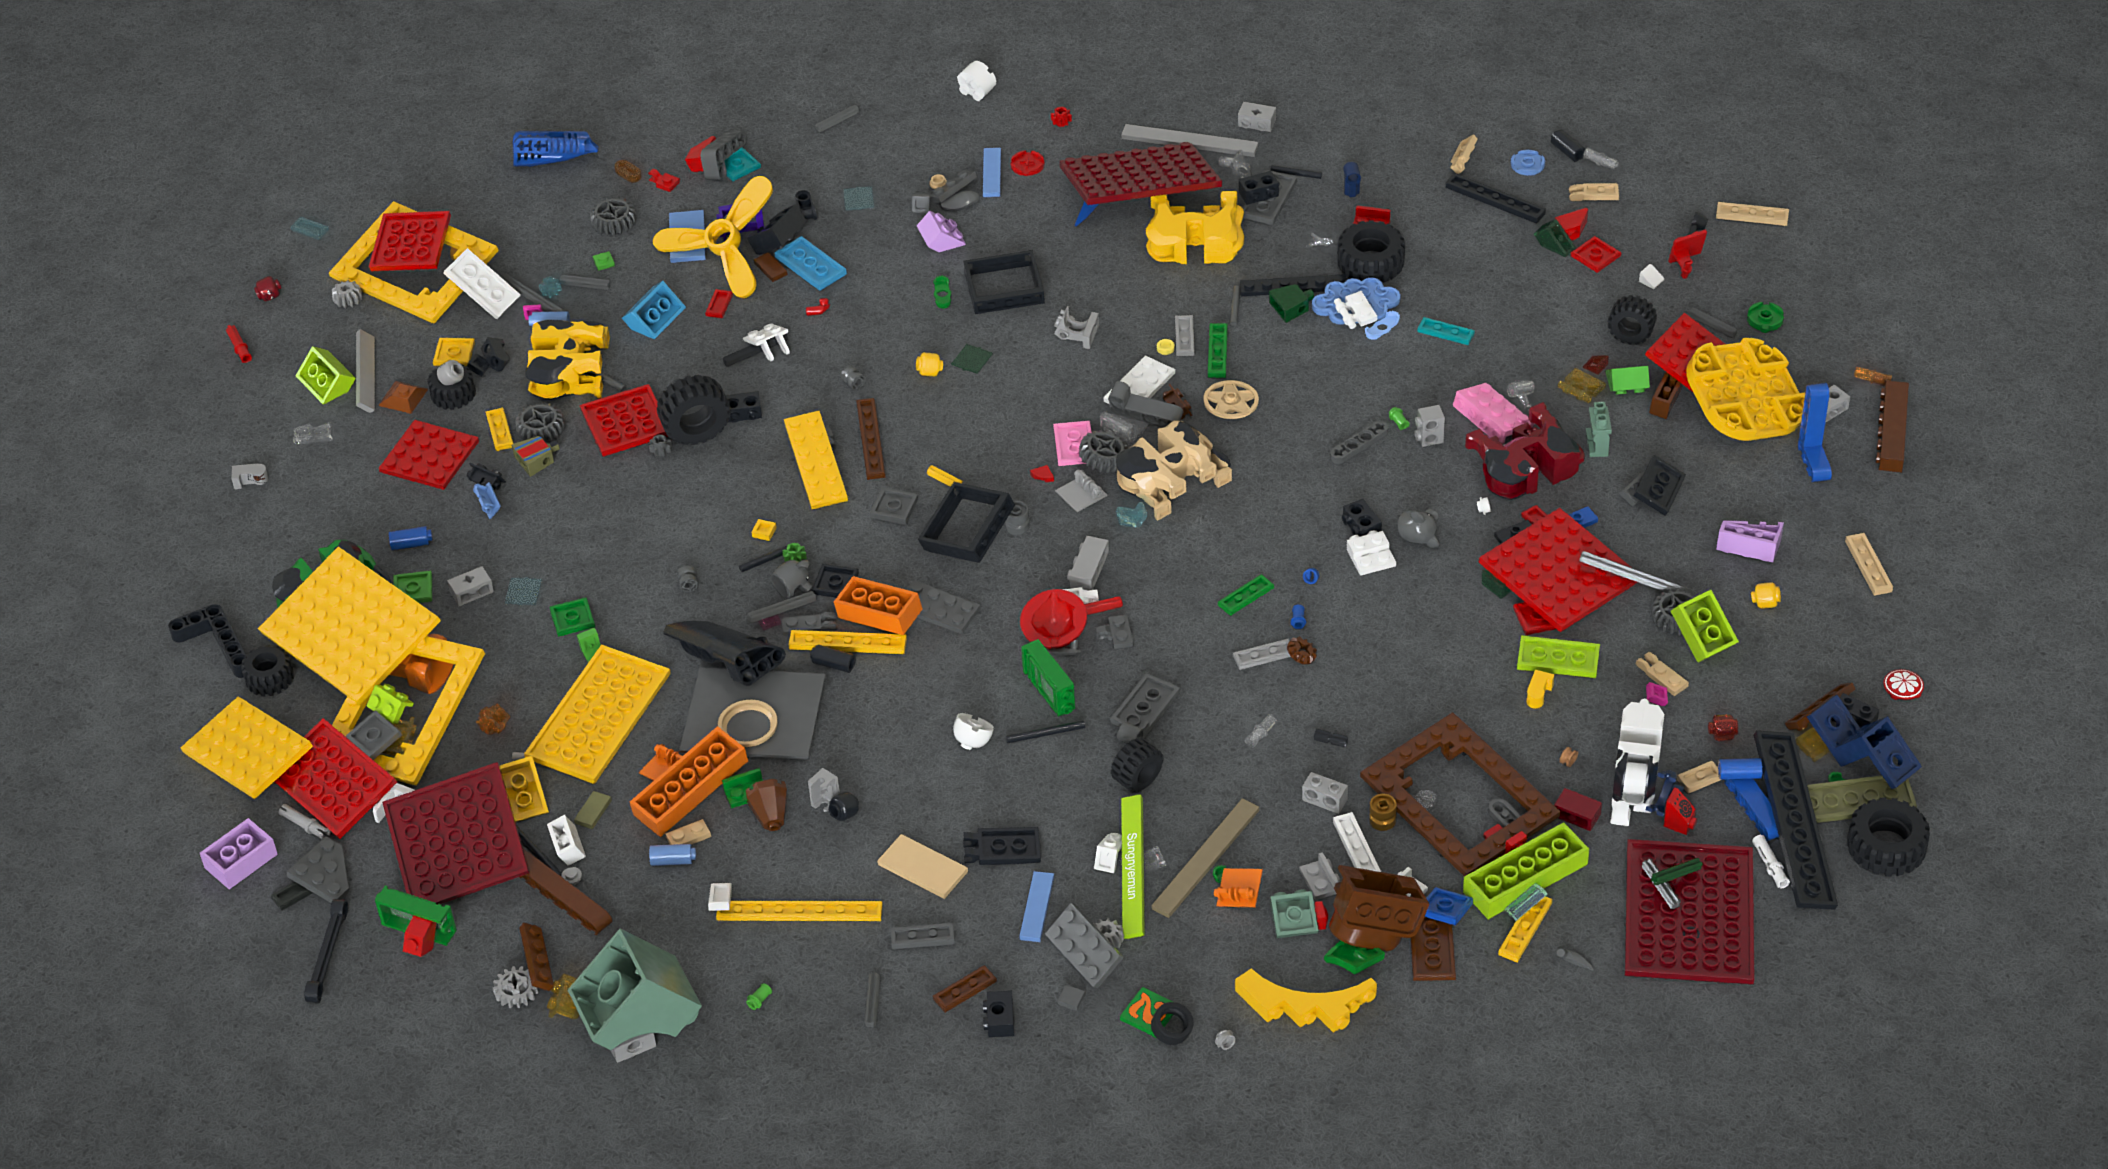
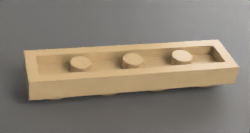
M1718 202L1716 219L1787 226L1789 209Z
M1865 533L1846 536L1845 542L1873 595L1892 592L1893 585Z

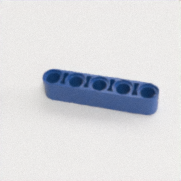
M1724 779L1726 781L1724 782L1730 792L1736 795L1734 796L1740 806L1746 809L1745 813L1751 821L1753 820L1756 823L1755 827L1761 835L1765 836L1766 841L1778 838L1779 835L1771 803L1754 779Z

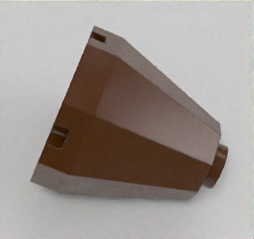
M769 779L754 783L752 790L749 788L745 790L748 806L764 829L769 831L779 830L785 821L787 804L785 782L781 781V784H779L776 779Z

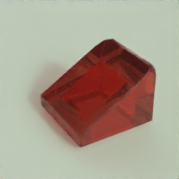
M1592 356L1583 368L1599 375L1608 365L1609 356Z

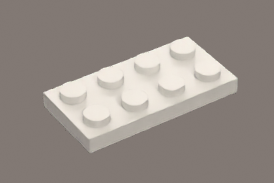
M468 248L444 271V274L495 319H498L521 295Z
M1144 356L1120 381L1129 385L1131 394L1152 398L1175 374V369L1148 356ZM1111 390L1104 396V402L1108 404Z

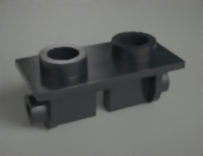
M469 463L472 467V470L467 472V477L470 481L478 484L482 483L483 486L490 482L493 490H498L501 487L500 482H506L501 477L502 474L494 469L489 471L487 467L480 463L477 465Z

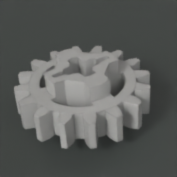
M514 966L511 969L512 971L504 969L505 974H498V980L493 981V992L496 1001H501L502 1006L508 1003L509 1008H512L513 1005H517V1008H520L521 1003L527 1006V1000L529 999L534 1001V994H538L539 991L537 987L531 984L529 970L524 971L523 966L519 970H516Z

